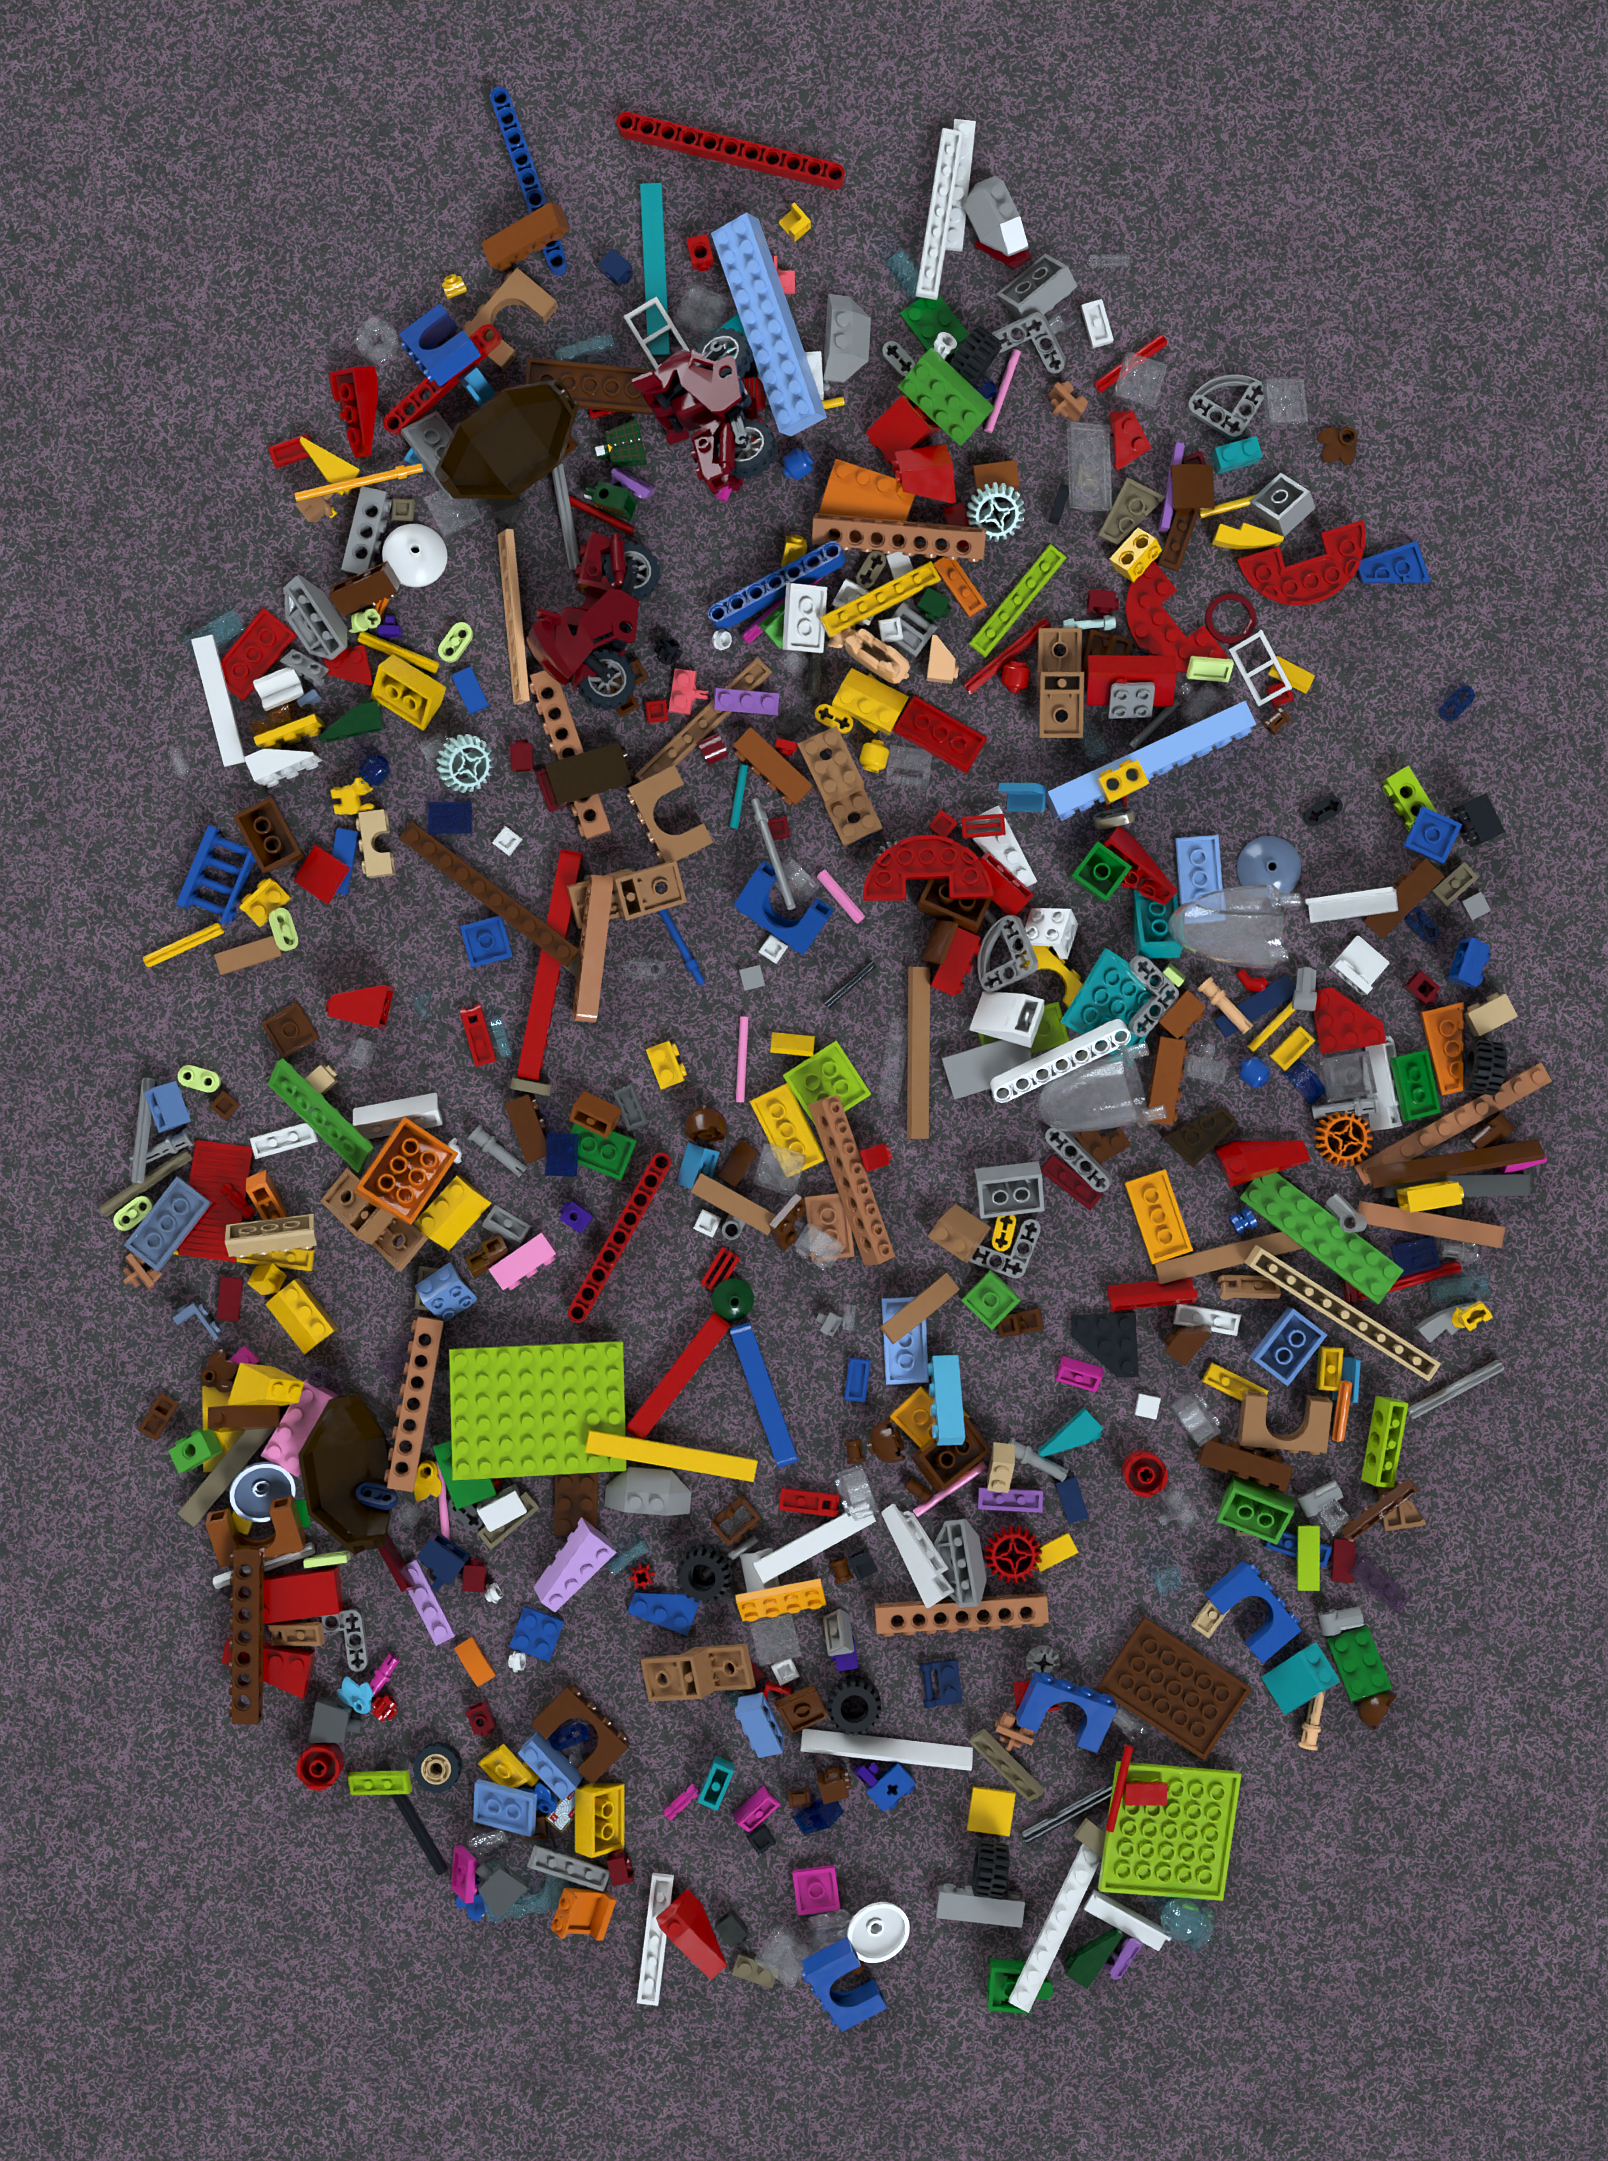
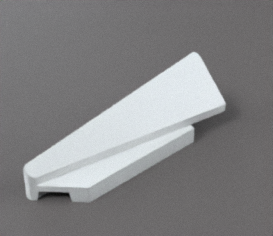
M1386 1036V1044L1365 1047L1367 1098H1373L1374 1095H1377L1380 1114L1369 1113L1372 1131L1402 1126L1397 1105L1400 1104L1390 1058L1397 1057L1394 1040L1391 1036Z
M891 1504L883 1510L881 1514L925 1607L930 1608L955 1592L942 1575L943 1572L948 1570V1567L915 1515L909 1511L904 1513L899 1511L895 1504Z

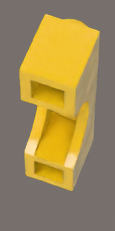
M1032 946L1038 960L1037 970H1051L1057 973L1063 980L1065 995L1062 1003L1069 1008L1083 985L1079 981L1081 977L1073 969L1069 971L1064 966L1066 962L1063 959H1059L1057 954L1054 956L1049 951L1050 946ZM1026 961V964L1024 965L1028 968V965L1031 963L1030 961Z

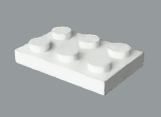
M786 583L782 650L823 653L825 629L819 618L826 614L827 587Z

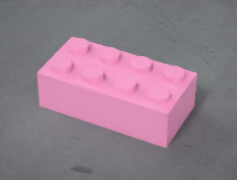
M310 1378L304 1381L299 1403L290 1404L279 1423V1427L276 1428L261 1454L265 1459L280 1465L284 1470L296 1477L301 1475L298 1456L301 1448L329 1399L339 1396Z

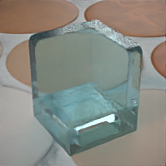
M1178 1566L1153 1572L1157 1593L1160 1597L1168 1596V1591L1182 1588L1181 1571Z

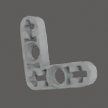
M1032 313L992 333L999 340L1004 339L1007 333L1008 338L1003 340L999 353L1032 339L1049 372L1059 373L1065 366V355L1046 317L1042 313ZM1034 319L1036 322H1041L1039 328L1035 325L1030 327L1029 331L1027 330V327L1032 325ZM1020 328L1023 331V336L1020 338L1014 337L1011 332L1012 329ZM1048 338L1051 340L1052 346L1044 348L1040 344V340ZM1053 350H1056V351H1054V353H1053L1054 359H1055V360H1060L1058 366H1057L1056 364H1051L1052 359H1053V358H1052V355H1051V352H1052Z
M1135 956L1130 961V970L1153 994L1133 1016L1128 1026L1132 1034L1143 1037L1153 1029L1179 998V991L1148 958ZM1139 962L1142 963V967L1145 970H1148L1147 973H1145L1142 970H1139ZM1156 974L1159 981L1155 986H1151L1150 978ZM1166 991H1170V998H1166ZM1153 1005L1158 1007V1012L1155 1016H1151L1149 1013ZM1138 1022H1139V1023H1142V1024H1141V1027H1142L1141 1030H1138V1026H1137V1023H1138Z
M1034 1219L1023 1221L1010 1256L979 1245L978 1248L981 1254L985 1255V1251L990 1252L986 1257V1264L981 1263L983 1261L981 1257H976L975 1259L971 1257L969 1261L1012 1278L1022 1277L1040 1234V1224ZM1031 1222L1034 1223L1036 1231L1031 1232L1029 1238H1033L1032 1243L1027 1239H1020L1022 1234L1024 1236L1027 1235L1028 1230L1025 1229V1226L1030 1225ZM1022 1242L1027 1243L1029 1251L1026 1254H1019L1017 1251L1018 1244ZM999 1255L1002 1261L998 1267L990 1265L989 1260L991 1256ZM1006 1258L1010 1259L1008 1264L1015 1265L1019 1263L1021 1272L1012 1274L1013 1270L1007 1267L1006 1271H1002Z
M356 1608L343 1609L340 1614L319 1616L322 1617L321 1622L324 1633L344 1630L349 1668L355 1672L365 1669L369 1658L362 1612ZM351 1613H353L354 1617H358V1620L355 1621V1628L360 1627V1630L348 1631V1629L353 1627L352 1621L347 1619L351 1616ZM328 1616L336 1617L337 1625L334 1627L328 1626L326 1618ZM304 1618L301 1622H308L309 1619H311V1622H319L320 1618ZM353 1634L359 1635L361 1637V1644L353 1645L350 1641V1636ZM362 1648L363 1651H359L358 1654L359 1659H363L364 1662L358 1666L357 1663H353V1660L356 1659V1651L351 1653V1650Z

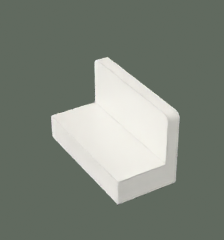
M286 667L253 681L265 711L305 695L302 681L296 670L291 667Z
M516 1484L498 1492V1496L477 1504V1512L489 1532L527 1512L525 1505L519 1497V1489Z
M772 1548L740 1555L747 1593L780 1586L778 1576L763 1584L752 1564L773 1552Z

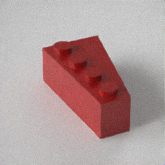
M230 1636L225 1641L222 1663L229 1666L230 1660H232L229 1642L230 1639H233V1636ZM264 1642L263 1681L303 1699L309 1689L315 1650L292 1646H272L271 1643ZM247 1652L241 1653L244 1660H250V1655Z

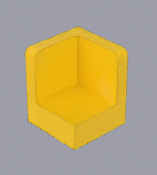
M795 202L791 204V211L779 221V225L794 242L811 229L810 219Z
M273 1263L257 1265L247 1284L260 1295L274 1294L279 1292L287 1275Z

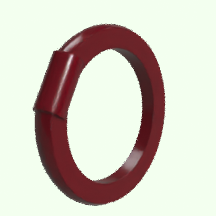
M1227 593L1218 596L1209 604L1205 614V624L1213 638L1222 643L1235 644L1251 636L1257 625L1256 612L1252 603L1244 596ZM1226 600L1238 601L1247 609L1249 621L1240 635L1233 637L1224 636L1214 628L1212 613L1221 602Z

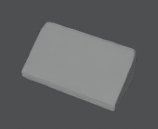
M494 1205L482 1227L492 1233L500 1234L504 1240L517 1248L520 1247L532 1227L497 1205Z
M838 1609L824 1616L823 1622L828 1655L834 1656L854 1652L848 1613Z

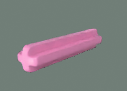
M826 870L821 871L817 875L818 880L855 923H859L865 918V915Z

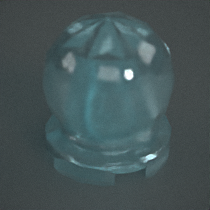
M1178 1897L1165 1904L1161 1910L1160 1921L1162 1929L1168 1937L1179 1942L1188 1941L1190 1949L1200 1952L1201 1948L1199 1946L1202 1943L1206 1945L1212 1934L1215 1924L1211 1923V1919L1216 1914L1207 1907L1200 1910L1198 1905L1191 1899Z

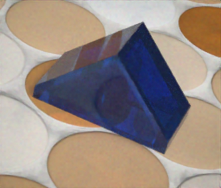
M1298 1059L1282 1073L1310 1105L1327 1091L1318 1076Z

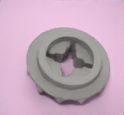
M1039 1645L1028 1653L1026 1667L1032 1676L1035 1671L1040 1673L1046 1672L1054 1676L1060 1667V1658L1052 1647ZM1045 1654L1046 1661L1050 1664L1045 1665L1042 1671L1040 1664H1037V1662L1042 1661Z

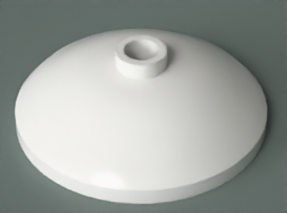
M406 524L396 528L388 535L383 545L382 559L383 563L388 561L400 580V584L409 587H423L435 582L444 572L447 564V549L440 535L433 529L421 524ZM417 548L419 552L413 553L411 549Z
M889 1902L873 1903L862 1908L852 1918L847 1929V1937L856 1949L860 1960L869 1963L882 1962L896 1955L905 1945L909 1935V1921L903 1910L897 1905Z

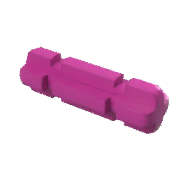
M691 1784L686 1792L684 1791L672 1802V1806L669 1805L664 1810L665 1817L672 1820L677 1812L680 1813L691 1802L692 1798L695 1799L699 1795L700 1790L698 1787Z

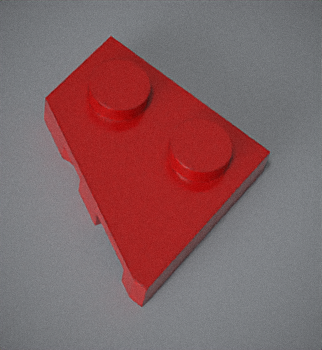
M1132 410L1127 411L1112 421V433L1114 435L1112 446L1113 450H1115L1113 468L1118 471L1152 447Z
M365 645L346 648L333 660L323 657L325 667L329 669L327 672L328 676L370 687L374 685Z

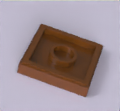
M298 1001L261 1023L279 1055L284 1060L320 1038Z
M814 1684L775 1701V1706L791 1734L829 1718L828 1710Z

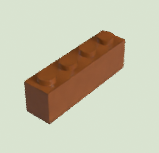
M549 202L483 241L481 244L490 267L505 271L510 269L513 263L527 259L530 253L544 249L549 242L561 239L564 236L563 234L570 231L562 207Z
M751 727L733 745V748L736 750L734 755L742 762L746 760L750 763L749 769L759 777L761 774L766 778L765 784L771 790L775 791L777 789L783 795L780 798L787 805L793 804L796 807L813 789V785Z
M1158 1037L1145 1111V1122L1172 1126L1173 1122L1177 1120L1178 1109H1175L1176 1100H1180L1182 1091L1179 1088L1180 1079L1183 1080L1185 1074V1067H1182L1183 1058H1187L1189 1049L1186 1046L1185 1040Z

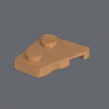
M1396 1484L1394 1488L1377 1487L1378 1498L1385 1493L1393 1491ZM1409 1498L1382 1518L1384 1531L1426 1525L1425 1520L1420 1516Z

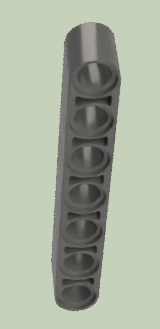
M1449 1175L1382 1187V1198H1397L1396 1189L1446 1180L1459 1182V1186L1461 1185L1463 1188L1464 1197L1530 1196L1531 1175Z

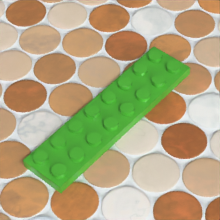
M1278 1173L1252 1180L1238 1198L1376 1305L1381 1302L1404 1271L1355 1232L1347 1233L1343 1231L1340 1227V1222L1333 1215Z

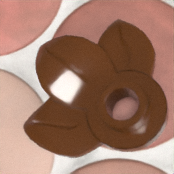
M1330 427L1319 433L1317 439L1325 445L1322 452L1323 462L1332 463L1340 459L1347 466L1354 460L1356 456L1354 445L1357 442L1358 436L1353 428L1343 427L1339 430ZM1343 435H1348L1350 437V441L1345 442L1343 440Z
M225 1349L213 1353L209 1358L208 1366L201 1373V1380L205 1386L215 1387L223 1393L232 1391L234 1383L231 1379L237 1374L239 1368L238 1363L226 1360L227 1354ZM210 1373L213 1374L212 1380H209L208 1375Z

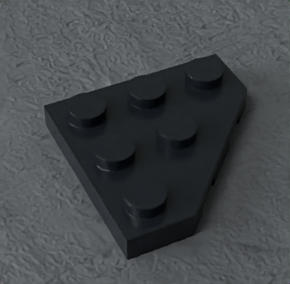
M1135 1312L1070 1315L1072 1337L1117 1378L1139 1377Z

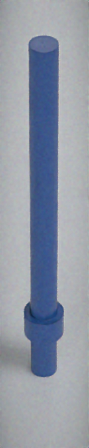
M667 909L658 911L686 962L684 964L686 969L692 973L698 986L704 984L706 981L698 968L699 964L696 958L693 959Z

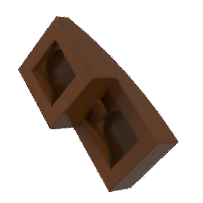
M500 1234L481 1243L482 1250L465 1258L474 1278L495 1265L507 1253L508 1249Z
M1041 1308L1007 1314L997 1325L1000 1338L1045 1329Z
M160 1393L149 1409L150 1412L138 1428V1431L158 1441L178 1408L179 1403Z

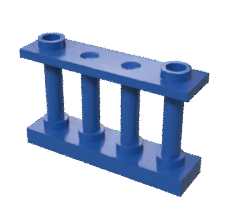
M208 825L176 905L186 909L196 905L222 916L220 923L229 925L236 918L237 911L235 908L252 866L257 861L249 848L222 838L220 829ZM219 845L246 856L242 869L214 858L212 854L214 846L217 847ZM211 865L238 876L234 889L207 878L203 874L206 866L209 867ZM204 885L230 896L226 908L197 897L195 893L198 886Z

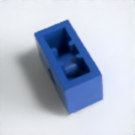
M894 1762L876 1778L878 1782L873 1788L866 1787V1793L885 1812L887 1809H893L898 1804V1799L904 1794L908 1795L914 1790V1785L916 1784L915 1777L902 1763ZM891 1784L892 1786H894L896 1784V1789H889L888 1785Z

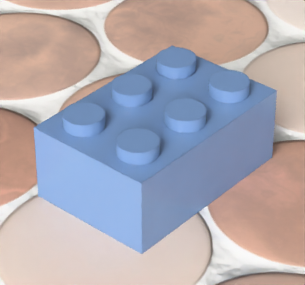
M1288 1306L1249 1357L1283 1384L1289 1386L1326 1338L1327 1334L1295 1309Z

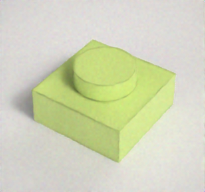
M1171 963L1163 970V974L1173 985L1175 984L1179 987L1185 981L1186 976Z

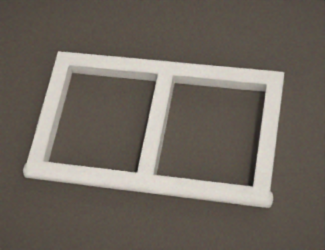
M657 296L624 315V319L655 370L660 365L658 366L646 344L667 331L672 330L683 350L689 352L688 347ZM656 304L668 325L643 340L630 319Z
M1262 630L1229 649L1258 706L1292 689ZM1260 637L1272 660L1247 673L1236 651ZM1274 664L1285 687L1261 700L1250 677Z

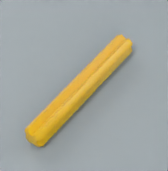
M361 631L358 636L359 643L390 656L394 654L405 662L431 673H436L439 668V663L364 631Z
M215 923L144 956L143 961L147 967H152L223 934V927L220 923Z

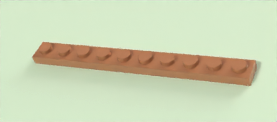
M1538 1063L1502 1083L1501 1088L1494 1096L1485 1094L1478 1096L1354 1165L1353 1168L1362 1184L1366 1185L1370 1183L1367 1168L1409 1161L1552 1082L1543 1064Z

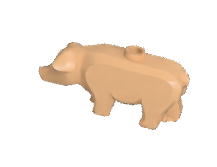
M854 625L831 637L827 644L834 648L845 646L848 654L890 683H900L902 679L909 677V673H907L910 669L909 662L898 651L875 638L865 629L855 630L856 627Z

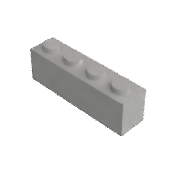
M946 1883L943 1886H938L936 1918L1022 1928L1025 1900L1024 1896L1020 1895L1017 1891H1008L1004 1893L1001 1900L974 1896L972 1886H965V1889L956 1888L954 1884Z

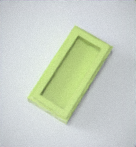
M1191 656L1186 676L1188 679L1229 682L1234 662L1231 659Z
M350 1551L308 1556L303 1561L304 1568L347 1563L351 1559Z

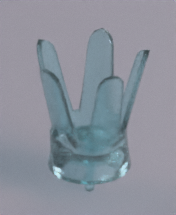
M745 1689L730 1690V1695L726 1694L728 1704L732 1708L737 1707L738 1697L744 1696Z

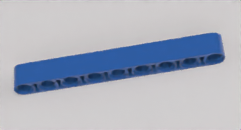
M496 87L491 91L490 99L529 213L531 214L546 205L547 202L509 92L504 87ZM499 98L506 99L505 102L501 104L496 102ZM507 118L513 119L509 124L503 123ZM512 139H520L517 144L510 143ZM520 159H527L525 164L520 165L517 163ZM527 179L534 180L531 185L524 184ZM535 199L541 200V203L538 205L531 204ZM560 239L556 240L552 246L546 245L542 250L550 272L557 276L564 274L567 271L568 265ZM555 260L563 261L560 266L552 265Z

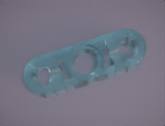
M605 334L560 348L554 352L556 360L573 362L583 359L588 354L592 356L612 350L617 345L613 334Z

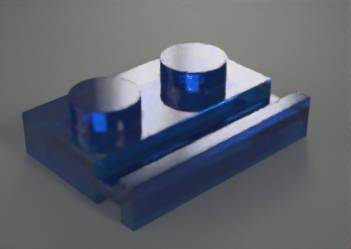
M428 802L429 834H472V802Z
M546 1132L545 1176L577 1177L578 1133Z
M1434 1236L1390 1246L1394 1263L1404 1270L1400 1277L1441 1267L1437 1247L1434 1243Z

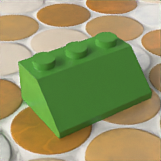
M1233 1475L1225 1490L1217 1522L1277 1545L1295 1512L1294 1497Z

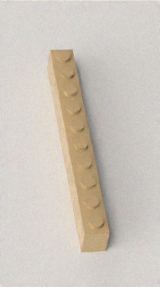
M1255 1245L1244 1263L1427 1381L1431 1380L1441 1365L1432 1357L1261 1247Z

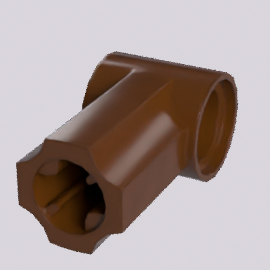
M1500 1111L1493 1115V1119L1487 1120L1485 1122L1486 1125L1469 1139L1475 1149L1491 1147L1514 1130L1512 1124Z

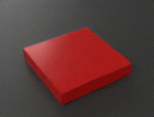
M314 845L293 881L324 903L329 904L349 872L350 867L320 846Z

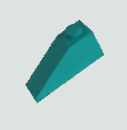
M1083 1407L1037 1452L1041 1457L1088 1444L1090 1441L1095 1442L1102 1435L1101 1431L1104 1428Z

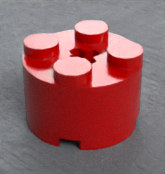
M1147 1450L1132 1452L1122 1464L1121 1474L1123 1481L1134 1494L1141 1497H1151L1162 1491L1166 1486L1168 1480L1166 1466L1153 1452ZM1146 1469L1149 1474L1142 1477L1140 1473Z
M334 1743L310 1744L302 1753L296 1765V1773L299 1780L307 1788L315 1791L325 1790L330 1787L344 1768V1756L340 1747Z

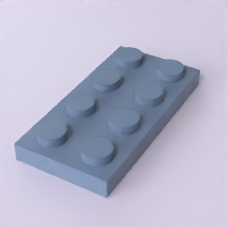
M177 1176L124 1246L153 1269L161 1271L213 1202Z

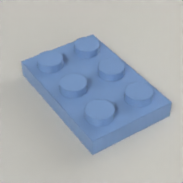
M478 1779L475 1782L473 1822L532 1837L535 1834L537 1794Z

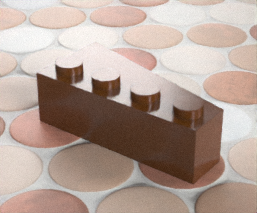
M1210 1435L1207 1438L1203 1436L1196 1459L1199 1464L1225 1473L1230 1471L1233 1475L1243 1479L1253 1478V1481L1267 1487L1273 1484L1280 1491H1287L1293 1467L1284 1461L1283 1456L1272 1453L1270 1457L1264 1455V1451L1258 1448L1247 1450L1235 1441H1230V1444L1222 1442L1223 1438Z

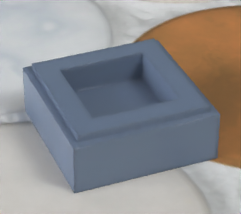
M312 689L297 699V703L302 709L306 710L323 698L319 692Z

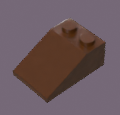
M964 1416L965 1440L963 1445H937L936 1438H933L910 1456L935 1491L947 1489L992 1451L967 1416Z

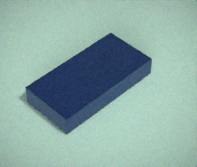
M1076 1476L1064 1479L1063 1482H1055L1068 1524L1089 1518Z

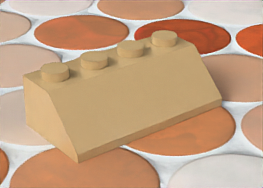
M314 1214L226 1225L225 1245L229 1257L242 1258L248 1254L265 1255L270 1251L287 1252L293 1248L310 1249L313 1246H317Z

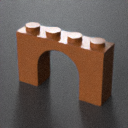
M293 1495L271 1500L269 1513L275 1533L263 1540H252L241 1535L235 1526L230 1508L209 1512L205 1525L219 1566H233L230 1564V1554L238 1545L264 1546V1558H275L282 1554L298 1553L304 1550L306 1534Z

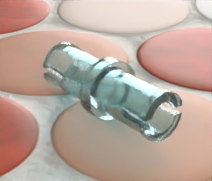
M641 1540L629 1550H623L621 1552L622 1555L607 1564L608 1570L615 1576L628 1565H634L638 1558L649 1552L648 1546Z

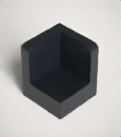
M868 1547L848 1556L849 1563L859 1583L863 1582V1578L878 1571Z

